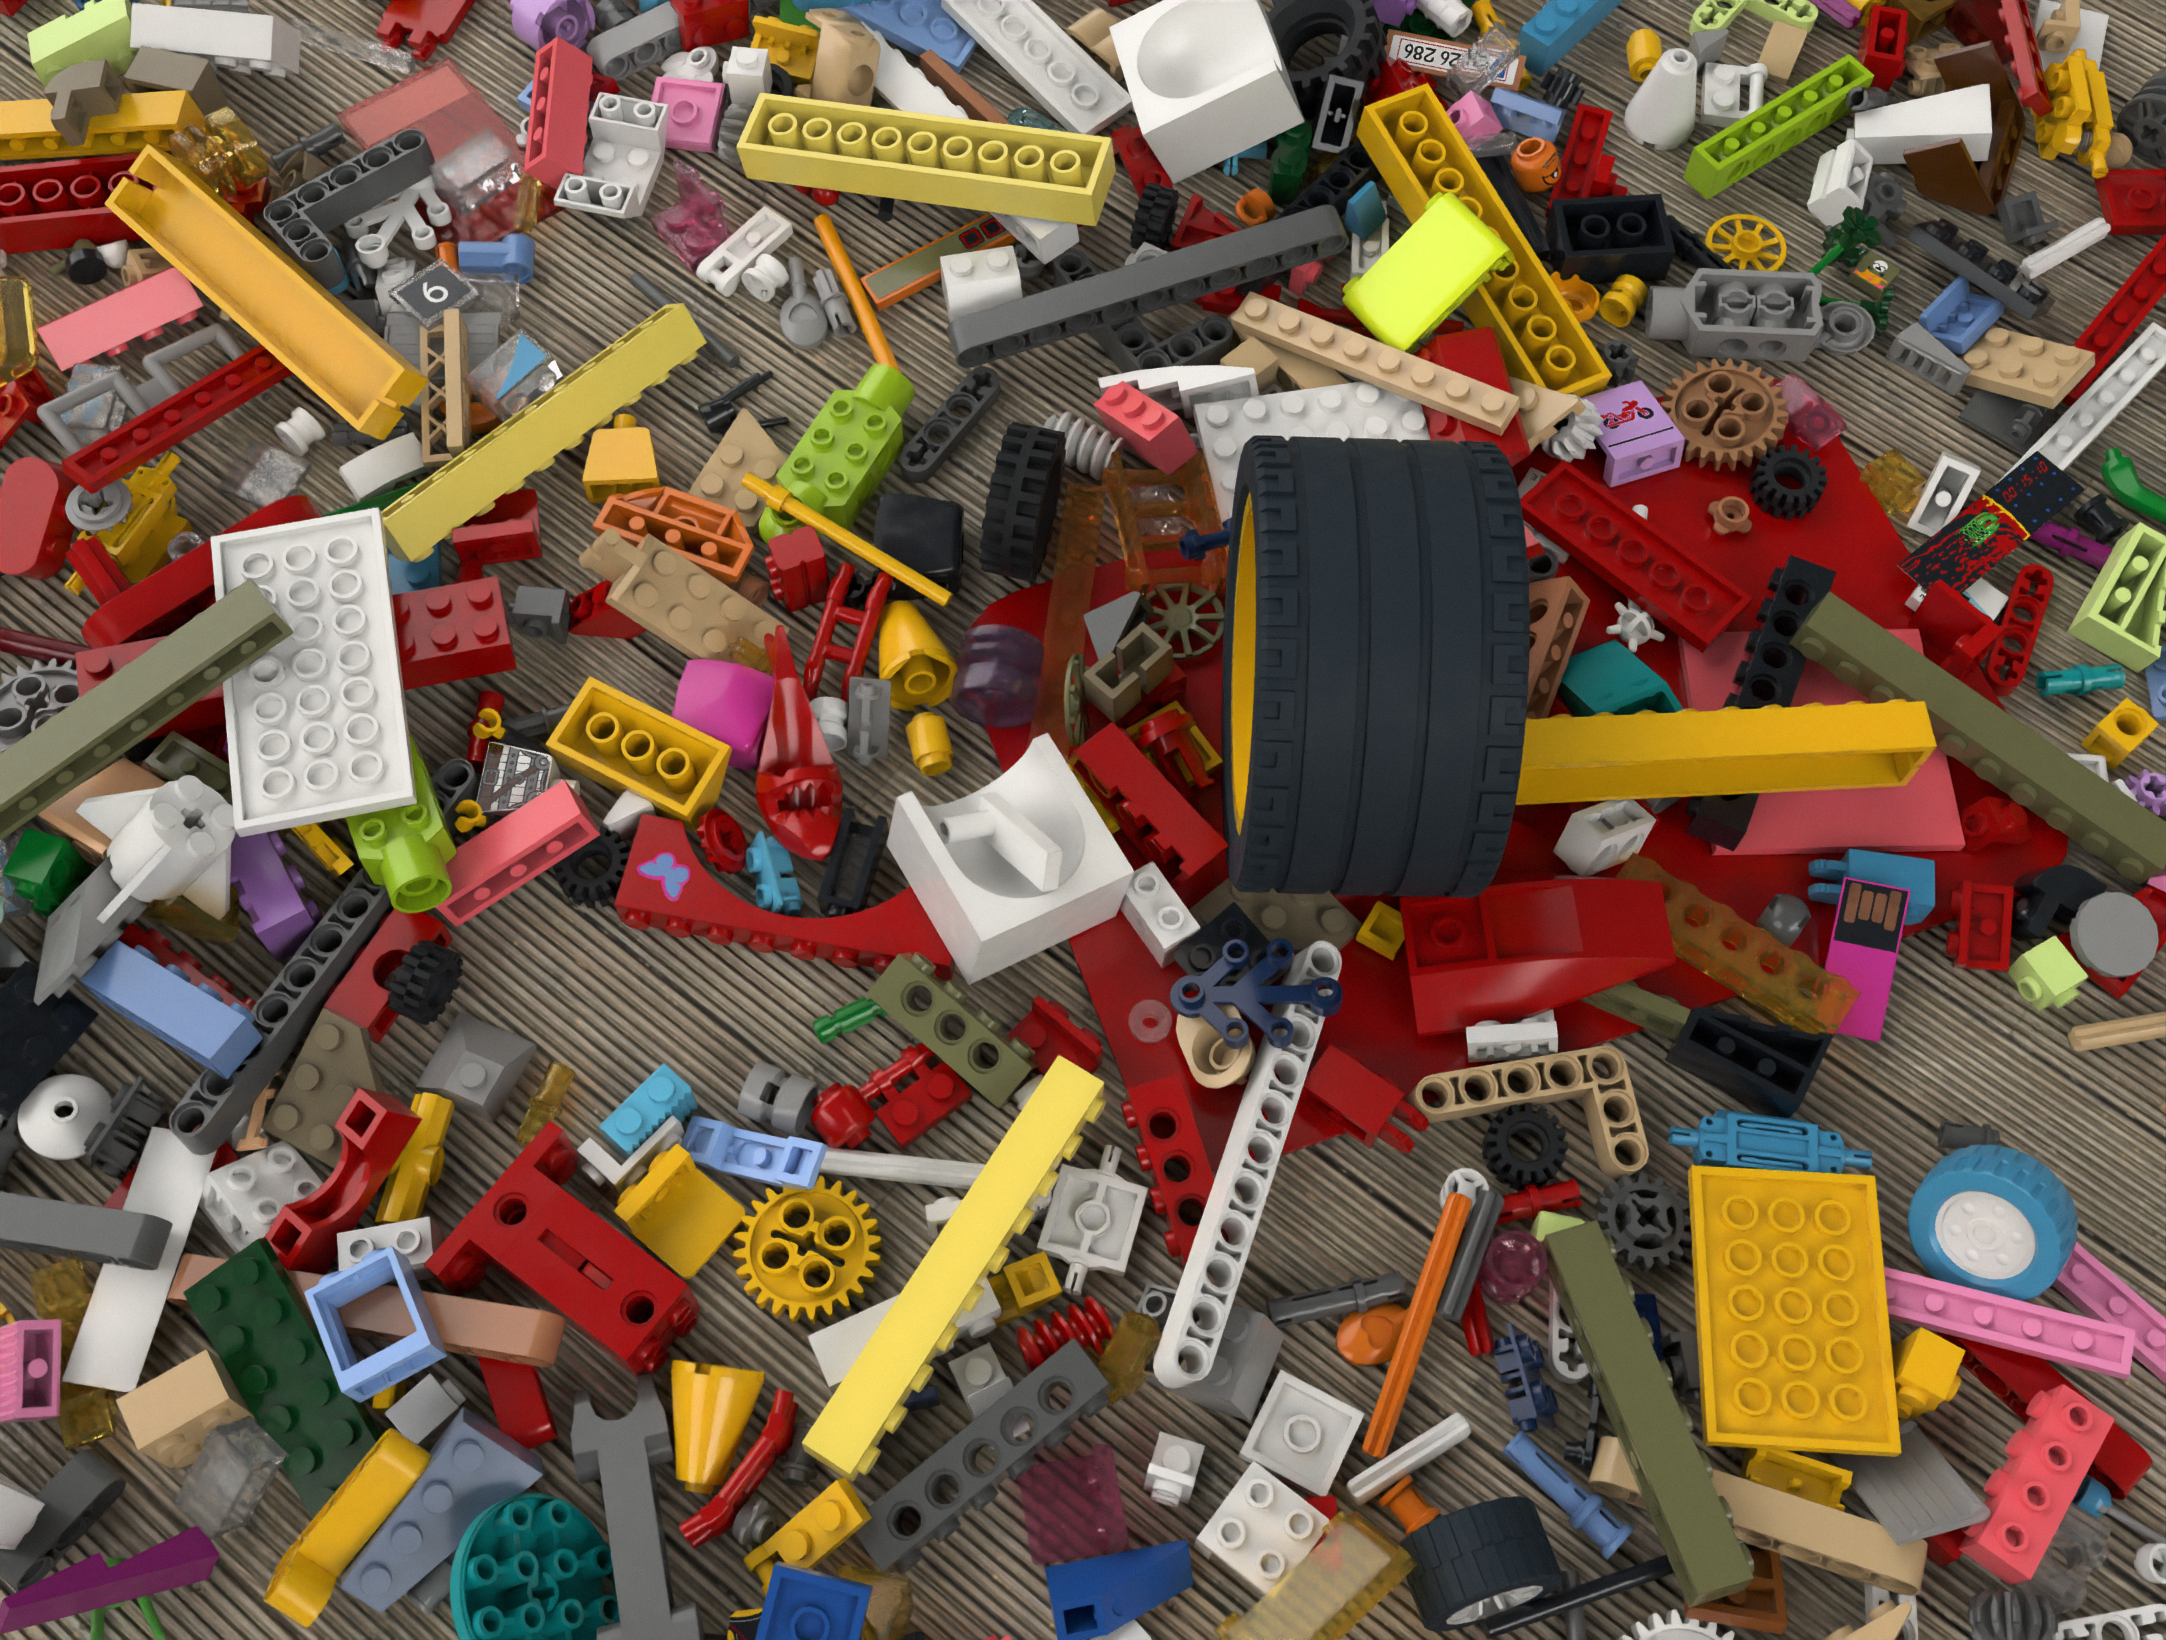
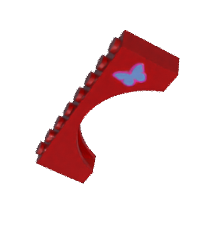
M646 814L641 815L614 903L619 918L625 925L637 930H647L649 927L664 929L667 933L681 938L689 937L690 934L702 936L719 945H730L731 942L746 944L751 949L762 953H770L773 950L784 951L801 960H813L815 957L831 960L835 965L844 968H854L856 965L871 967L880 974H883L899 953L910 952L914 955L915 952H919L936 966L933 972L942 981H952L956 963L911 886L875 907L844 916L800 918L769 912L737 898L708 874L692 851L683 821Z

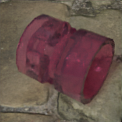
M1508 1231L1500 1234L1487 1249L1477 1276L1482 1292L1490 1300L1501 1305H1515L1524 1301L1544 1277L1547 1268V1254L1542 1244L1528 1233Z

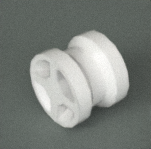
M762 254L757 258L756 266L747 269L741 278L746 289L755 298L768 302L774 297L775 289L783 287L788 282L789 276L784 266L776 258L768 254Z
M297 407L291 412V418L287 422L281 421L274 427L284 444L299 456H303L308 452V445L313 441L319 442L325 437V432L320 424L301 407Z
M1461 1168L1453 1171L1447 1177L1439 1194V1203L1442 1210L1450 1192L1465 1195L1472 1201L1466 1219L1468 1221L1479 1192L1481 1190L1489 1191L1486 1179L1479 1172L1470 1168Z

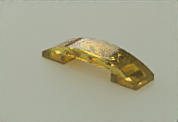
M72 1257L29 1272L37 1315L44 1320H61L60 1396L62 1402L60 1403V1416L58 1417L65 1450L70 1451L116 1434L117 1420L114 1390L62 1381L92 1296L79 1258Z

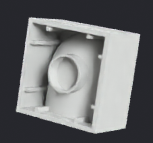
M1163 0L1109 27L1142 135L1173 184L1305 122L1269 18L1260 0Z
M1048 733L1034 738L1025 754L1003 775L966 797L937 806L920 805L913 791L896 797L887 847L968 985L1115 917L1135 872ZM996 792L1063 849L1058 889L1042 892L982 838L944 844L937 832L938 820L944 817L978 812L980 794Z

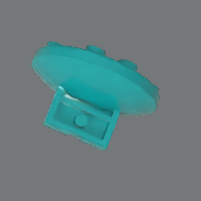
M542 1493L518 1494L488 1507L474 1519L464 1533L455 1553L450 1576V1604L455 1628L460 1640H597V1627L620 1621L611 1550L606 1546L601 1535L588 1518L565 1500ZM610 1574L614 1595L602 1597V1576Z

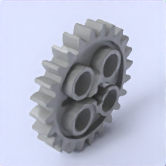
M52 658L47 667H42L39 661L35 660L32 670L26 671L21 665H18L16 676L11 677L5 673L1 674L4 683L0 685V754L13 743L21 740L44 724L50 717L58 714L79 699L77 669L73 660H68L62 667L59 666L56 658Z

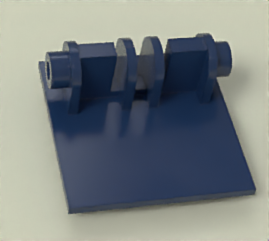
M1512 1323L1506 1324L1510 1337L1497 1339L1495 1341L1497 1349L1493 1350V1354L1501 1375L1517 1370L1519 1372L1501 1377V1383L1523 1382L1522 1386L1506 1390L1504 1392L1506 1398L1526 1394L1524 1397L1507 1401L1513 1425H1518L1519 1430L1525 1433L1539 1429L1537 1421L1555 1428L1556 1424L1553 1414L1559 1413V1407L1551 1385L1545 1386L1540 1368L1546 1367V1362L1541 1345L1538 1340L1532 1341L1528 1333L1523 1332Z

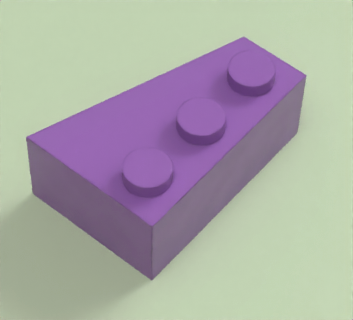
M277 831L239 837L236 832L231 843L230 881L240 896L238 898L242 907L248 911L254 923L252 927L256 935L274 959L279 962L297 952L321 921L323 915L313 898L308 901L304 900L300 889L306 887V883L295 864L289 867L286 866L281 856L288 853V850Z

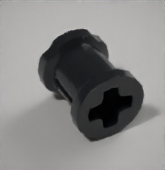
M2099 494L2082 505L2074 514V518L2078 522L2083 521L2096 535L2095 541L2105 545L2118 537L2127 528L2129 522L2125 518L2119 519L2106 504L2107 498L2103 494Z

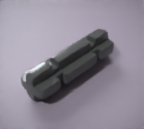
M400 419L383 441L359 432L353 426H349L348 422L335 423L332 425L331 435L336 446L352 445V441H356V445L386 443L389 441L388 439H395L410 433V428L407 420Z

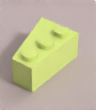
M91 0L84 4L85 9L71 17L64 14L27 33L32 66L44 88L60 71L80 62L106 59L116 75L127 72L138 53V50L130 47L132 5L129 0H102L98 3L95 0Z

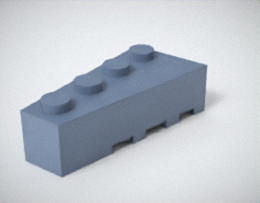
M463 1406L429 1453L432 1454V1457L420 1478L342 1571L340 1588L376 1611L383 1613L458 1548L464 1533L477 1516L491 1505L523 1493L544 1475L542 1458Z

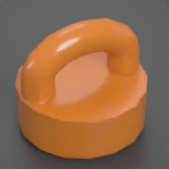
M1252 188L1235 204L1237 217L1249 227L1269 222L1275 217L1276 211L1272 199L1265 191L1258 188Z

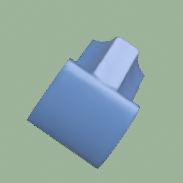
M517 233L505 236L502 242L462 241L459 242L458 248L459 268L464 274L500 275L505 281L510 283L525 284L533 278L536 244L530 237Z

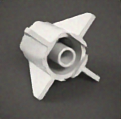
M185 775L179 778V780L167 782L160 788L87 798L75 811L112 840L107 849V857L110 855V862L113 866L110 874L122 890L96 918L104 924L129 896L151 903L153 899H167L165 902H170L183 895L217 922L230 910L231 843L236 835L233 806L228 804L218 792L202 783L197 777Z

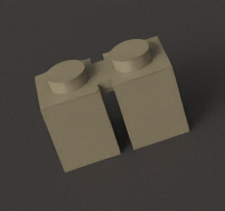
M1144 622L1140 623L1116 645L1117 662L1116 655L1109 651L1083 674L1086 699L1113 723L1119 721L1141 701V690L1149 694L1173 672L1172 646ZM1117 663L1118 670L1121 672L1119 675L1117 674Z

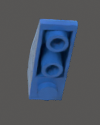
M1187 1539L1045 1567L1057 1640H1084L1108 1635L1193 1586Z

